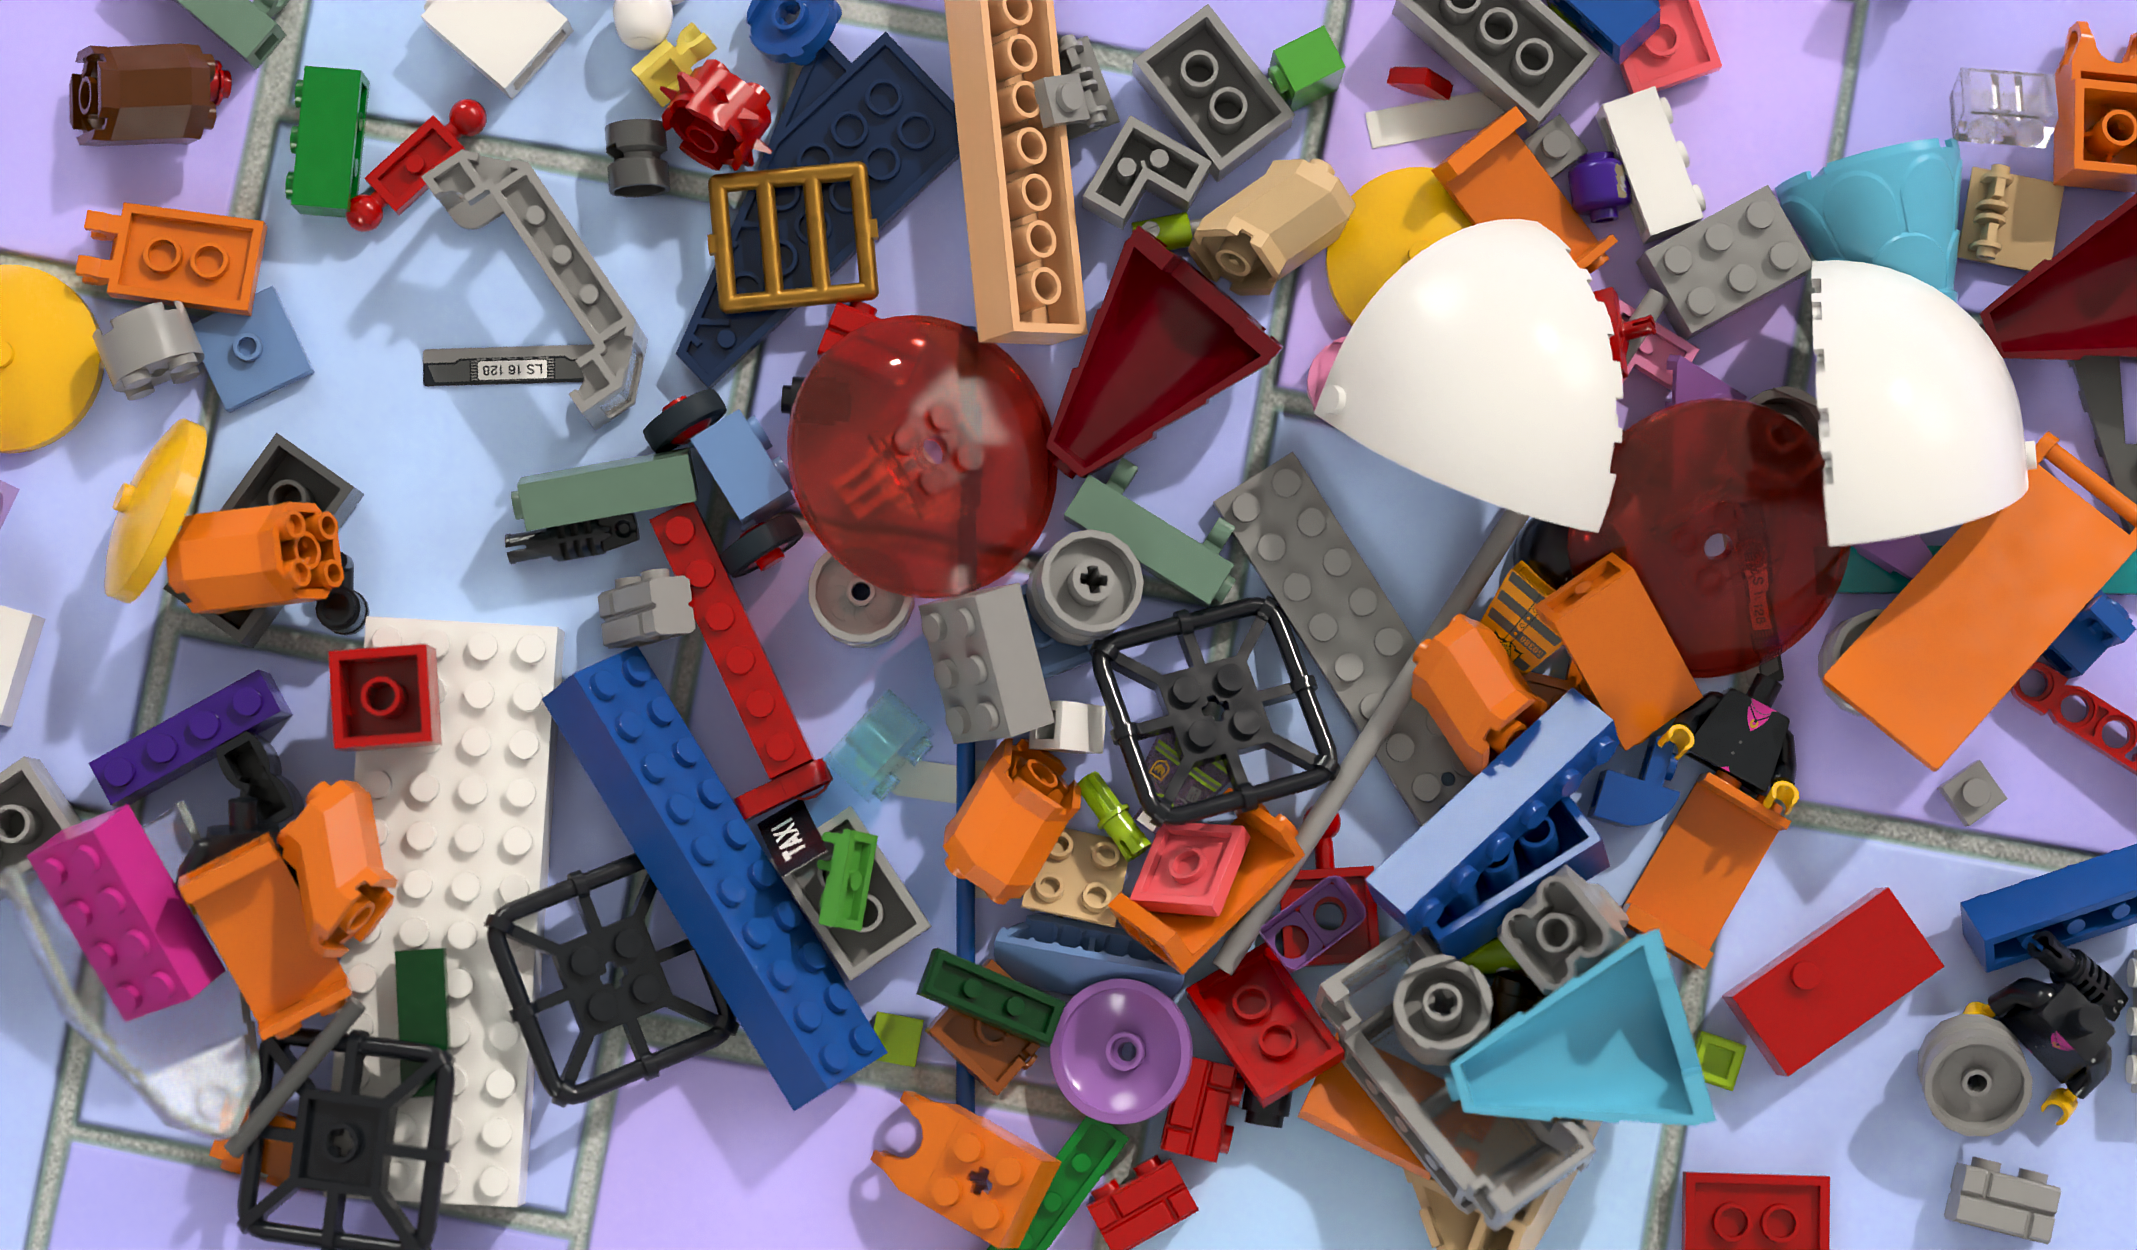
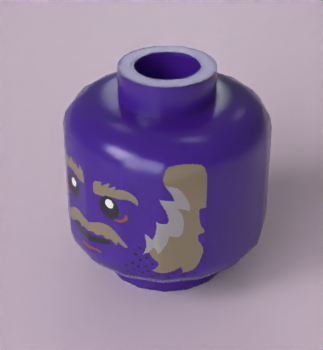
M1610 151L1580 156L1577 158L1578 164L1568 172L1573 209L1580 215L1590 216L1591 223L1595 224L1619 219L1618 211L1625 209L1632 203L1631 187L1622 161L1615 158L1614 152Z

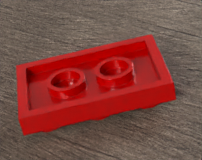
M1266 942L1247 952L1232 976L1218 969L1185 989L1187 999L1263 1108L1345 1060V1051Z
M1683 1171L1682 1250H1829L1830 1176Z

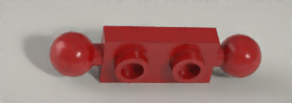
M472 99L460 100L452 106L449 113V123L445 126L432 115L364 178L375 191L370 195H357L350 200V212L345 213L349 225L361 232L376 229L383 219V208L387 205L400 216L429 189L421 176L460 150H466L458 141L462 136H475L484 129L487 122V114L484 107Z

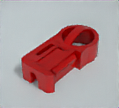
M820 758L734 798V801L744 820L748 822L792 800L806 801L817 798L827 790L831 781H833V777L824 758ZM824 786L823 789L817 792L815 795L804 798L801 797Z

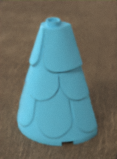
M1933 138L1862 152L1826 163L1827 167H1823L1813 178L1811 171H1805L1775 187L1781 208L1817 261H1854L1888 267L1921 280L1957 303L1958 293L1954 290L1960 238V231L1957 229L1963 169L1958 140L1953 138L1944 140L1946 147H1941L1939 139Z
M1659 928L1651 930L1646 934H1638L1579 977L1573 976L1527 1012L1522 1013L1518 1011L1453 1059L1450 1062L1451 1072L1444 1073L1450 1099L1452 1102L1460 1100L1464 1113L1551 1121L1553 1117L1610 1123L1634 1121L1697 1126L1701 1123L1717 1121Z

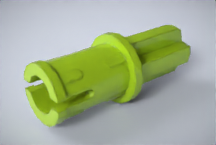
M1094 771L1086 775L1077 783L1082 789V797L1100 820L1097 827L1100 830L1105 829L1127 862L1139 857L1146 849L1151 847L1152 843L1129 814V805L1127 803L1122 805L1098 772Z

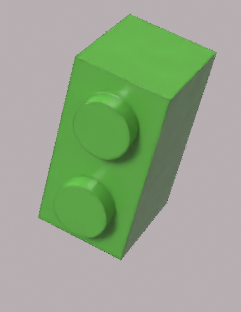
M1323 25L1273 50L1267 74L1269 82L1294 112L1338 90L1346 66Z

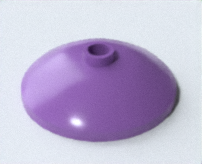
M1131 979L1104 980L1090 985L1076 994L1064 1007L1050 1046L1053 1075L1066 1099L1088 1117L1110 1124H1132L1145 1121L1169 1107L1186 1084L1193 1057L1190 1030L1186 1019L1177 1005L1156 987ZM1129 1042L1136 1048V1055L1130 1061L1126 1060L1122 1054L1124 1045Z

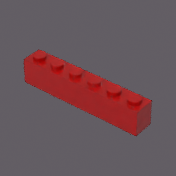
M695 502L684 503L649 519L674 575L685 576L690 579L692 601L688 604L690 607H693L694 618L769 779L772 781L814 761L815 757L734 583L722 564L720 553Z

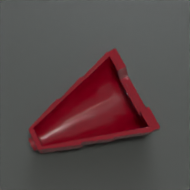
M2137 193L2103 220H2097L2051 260H2042L1978 314L1979 326L1990 337L2003 359L2079 361L2083 356L2137 357Z
M1138 225L1132 232L1131 237L1124 243L1102 306L1096 311L1079 365L1071 371L1046 444V448L1056 455L1051 462L1071 479H1074L1076 475L1081 478H1087L1088 475H1093L1155 440L1157 432L1207 405L1211 398L1269 365L1272 358L1277 356L1283 349V346L1272 335L1269 337L1264 332L1266 328L1183 257L1169 251L1165 243Z

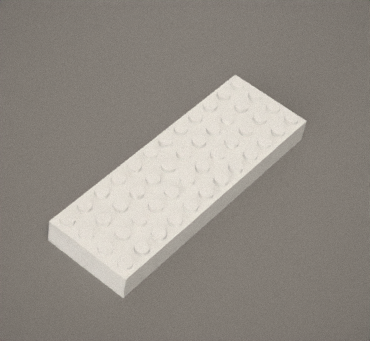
M366 616L364 648L428 644L436 648L442 745L356 751L354 782L360 784L371 794L383 867L398 882L396 888H388V891L394 895L393 904L372 933L361 942L352 937L344 943L350 951L341 957L340 964L350 980L352 995L347 997L346 1000L348 1001L350 997H353L366 1008L346 1033H350L354 1029L365 1030L373 1037L399 1040L395 951L446 948L451 1054L456 1059V1062L453 1064L455 1068V1089L447 1149L452 1150L450 1163H445L440 1203L519 1207L526 1204L535 1066L518 1022H512L508 1012L513 1008L489 949L487 939L488 928L484 926L488 914L494 915L499 908L508 902L548 887L559 727L543 703L542 698L562 683L565 632L559 627ZM546 909L518 919L513 923L544 937ZM507 937L530 1001L540 998L543 953ZM334 1051L331 1090L333 1091L341 1090L345 1053ZM366 1056L363 1064L360 1094L386 1097L401 1084L400 1060ZM433 1096L409 1098L398 1108L394 1135L395 1143L427 1147ZM345 1130L342 1136H336L334 1140V1145L341 1147L342 1156H346L347 1151L353 1147V1139L350 1138L347 1130ZM399 1157L391 1158L388 1190L396 1201L420 1202L425 1161ZM323 1191V1197H327V1191ZM349 1194L346 1196V1198L371 1199L370 1197Z

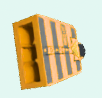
M1521 560L1506 575L1480 622L1494 632L1519 672L1526 675L1560 648L1563 642L1555 631L1541 621L1534 608L1537 603L1556 590Z

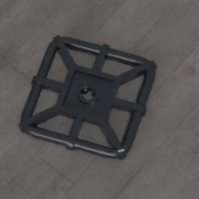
M1267 595L1266 599L1260 597L1244 598L1191 613L1187 609L1174 612L1171 618L1117 631L1102 638V640L1096 639L1093 642L1089 654L1092 657L1093 673L1113 727L1110 735L1113 744L1120 746L1140 805L1145 813L1152 818L1149 823L1161 828L1162 824L1167 826L1184 825L1238 809L1246 813L1256 810L1260 803L1311 790L1336 779L1341 767L1337 763L1336 746L1315 693L1318 689L1317 682L1313 675H1308L1289 621L1282 609L1276 605L1278 601L1273 597ZM1256 616L1236 656L1205 664L1194 631ZM1268 622L1291 682L1258 691L1247 660ZM1177 636L1188 668L1163 675L1119 651ZM1113 670L1155 691L1163 717L1140 723L1131 722ZM1297 698L1318 755L1274 733L1264 707ZM1208 702H1215L1224 708L1225 711L1221 715L1222 721L1215 722L1212 715L1204 716L1202 710L1207 707ZM1170 732L1180 765L1160 801L1138 741ZM1266 749L1306 771L1252 786L1248 782L1239 755ZM1220 760L1223 761L1233 791L1172 807L1191 768Z
M636 853L582 873L581 870L567 874V880L508 902L499 908L494 915L488 914L484 926L488 928L487 939L489 949L513 1008L508 1011L512 1022H518L541 1084L548 1095L552 1097V1103L562 1108L566 1107L567 1104L585 1103L642 1078L646 1081L659 1077V1071L718 1047L728 1040L730 1035L736 1036L740 1026L736 1022V1016L688 938L655 951L644 922L657 891V887L648 873L629 917L602 927L590 897V891L645 870ZM574 898L587 933L557 944L521 928L513 922ZM507 937L551 956L563 989L530 1001ZM694 950L718 1014L672 995L660 963ZM608 962H612L615 968L621 967L624 976L620 978V986L617 989H614L611 983L603 984L600 976L607 972L605 964ZM568 1001L580 1032L560 1077L536 1014ZM666 1007L707 1025L711 1029L651 1053L637 1018ZM622 1025L635 1061L576 1085L577 1077L595 1035Z
M301 1027L298 1031L283 1039L277 1040L275 1036H272L264 1041L262 1040L256 1055L248 1117L272 1090L275 1062L285 1075L297 1061L290 1050V1046L308 1048L322 1030ZM354 1029L350 1033H346L331 1050L345 1053L341 1090L318 1089L310 1077H308L296 1091L300 1096L296 1128L278 1127L268 1124L243 1153L237 1198V1216L239 1220L236 1225L242 1234L249 1233L251 1236L263 1241L321 1250H432L431 1244L437 1230L445 1163H450L452 1150L447 1149L455 1089V1068L453 1064L456 1062V1059L448 1049L442 1051L440 1048L427 1043L373 1037L369 1035L368 1031ZM366 1056L425 1063L386 1097L360 1094L363 1064ZM433 1078H436L427 1147L395 1143L394 1135L398 1108ZM345 1130H347L350 1138L353 1139V1147L347 1151L346 1156H342V1149L334 1145V1140L336 1136H342ZM265 1139L294 1143L289 1178L257 1204ZM392 1157L425 1161L417 1229L414 1228L388 1190ZM302 1188L327 1191L323 1229L266 1221L269 1215ZM347 1194L370 1197L399 1240L345 1233L342 1227Z

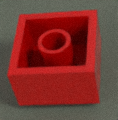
M428 644L328 651L334 749L343 752L442 745L436 648Z

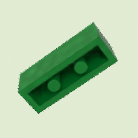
M305 66L303 80L298 79L296 82L295 105L297 108H300L299 126L293 125L290 134V150L292 154H296L294 172L289 171L287 173L285 194L286 199L291 200V205L300 214L346 218L345 213L350 212V200L359 195L370 81L361 70Z

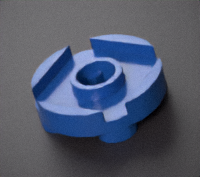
M752 0L747 11V23L751 26V36L749 35L752 44L771 61L784 64L794 62L799 66L807 65L815 59L817 52L831 37L836 23L842 16V9L836 0ZM800 10L798 18L793 23L788 24L785 21L789 13L795 15Z

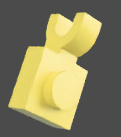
M692 22L679 33L675 47L665 39L630 69L654 101L662 108L671 100L659 89L660 86L679 91L677 74L685 72L691 75L693 72L691 67L717 49L710 38L704 32L701 33Z

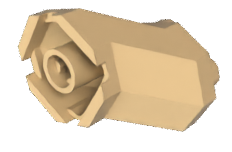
M1304 159L1273 160L1266 174L1204 216L1195 231L1194 239L1188 248V252L1208 279L1217 283L1220 277H1223L1232 282L1229 288L1230 291L1240 296L1270 295L1277 281L1339 239L1356 204L1340 179L1334 176V169L1329 163L1321 159H1312L1309 162Z

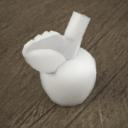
M615 0L613 4V17L622 43L640 51L656 48L666 39L670 32L673 21L672 5H677L684 0Z

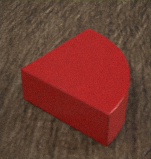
M1394 66V68H1390L1386 82L1399 90L1439 100H1450L1453 84L1428 67Z

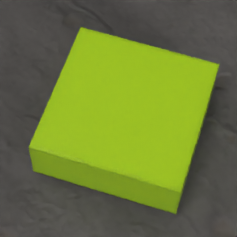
M877 1011L874 1031L888 1052L877 1059V1061L916 1067L924 1020Z
M1699 1030L1694 1045L1705 1083L1733 1091L1747 1046Z

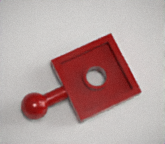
M1311 806L1306 811L1303 821L1305 820L1306 816L1308 815L1313 806ZM1339 813L1336 814L1314 848L1316 869L1299 871L1279 902L1280 912L1327 877L1339 876L1348 883L1366 909V916L1360 925L1304 967L1349 965L1380 944L1377 904L1373 901L1365 881L1374 871V866L1335 868L1332 838L1337 835L1341 827ZM1336 897L1320 899L1313 910L1315 922L1317 908L1324 904H1332L1338 907L1342 913L1341 927L1347 918V909L1344 903ZM1300 906L1295 909L1296 912L1300 913ZM1288 925L1281 928L1283 956L1289 959H1296L1304 955L1309 946L1307 933L1296 925Z

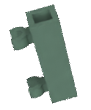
M173 0L255 70L286 37L285 32L272 17L281 11L290 0H254L253 2L250 0Z
M688 447L524 476L517 483L518 491L511 492V500L516 520L524 519L526 531L695 502L698 499L699 491L691 450Z
M1123 457L1106 485L1091 475L1087 476L1064 513L1065 521L1081 531L1093 529L1114 535L1129 546L1140 562L1141 568L1205 608L1210 606L1213 599L1222 604L1236 579L1229 575L1234 564L1219 554L1232 535L1235 526L1219 517L1203 544L1123 496L1139 468Z

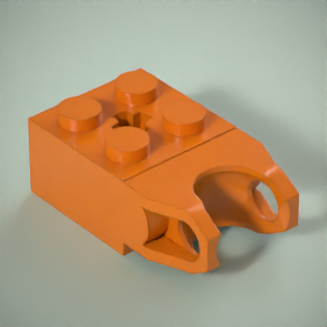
M2077 21L2068 29L2064 54L2055 72L2053 185L2137 193V32L2130 35L2127 51L2122 58V63H2116L2107 60L2101 55L2096 47V41L2091 33L2088 22Z
M904 1091L899 1101L908 1107L911 1114L918 1119L922 1127L923 1139L920 1148L909 1158L898 1157L885 1150L882 1152L874 1150L870 1160L885 1171L899 1191L998 1249L1019 1248L1061 1161L961 1105L934 1102L916 1092ZM987 1177L988 1180L991 1183H993L991 1190H989L987 1186Z

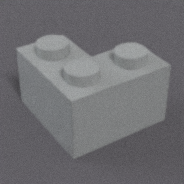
M1130 115L1083 194L1082 208L1121 230L1124 229L1145 191L1183 212H1188L1210 174L1212 161Z

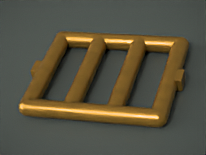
M853 161L716 174L709 178L708 191L712 234L707 235L709 255L715 257L719 308L723 313L733 314L837 304L838 302L874 300L878 296L879 285L874 240H879L877 219H872L868 169L863 162ZM850 181L859 282L831 285L822 183ZM803 185L812 287L784 289L775 188ZM756 190L765 291L737 294L728 192Z

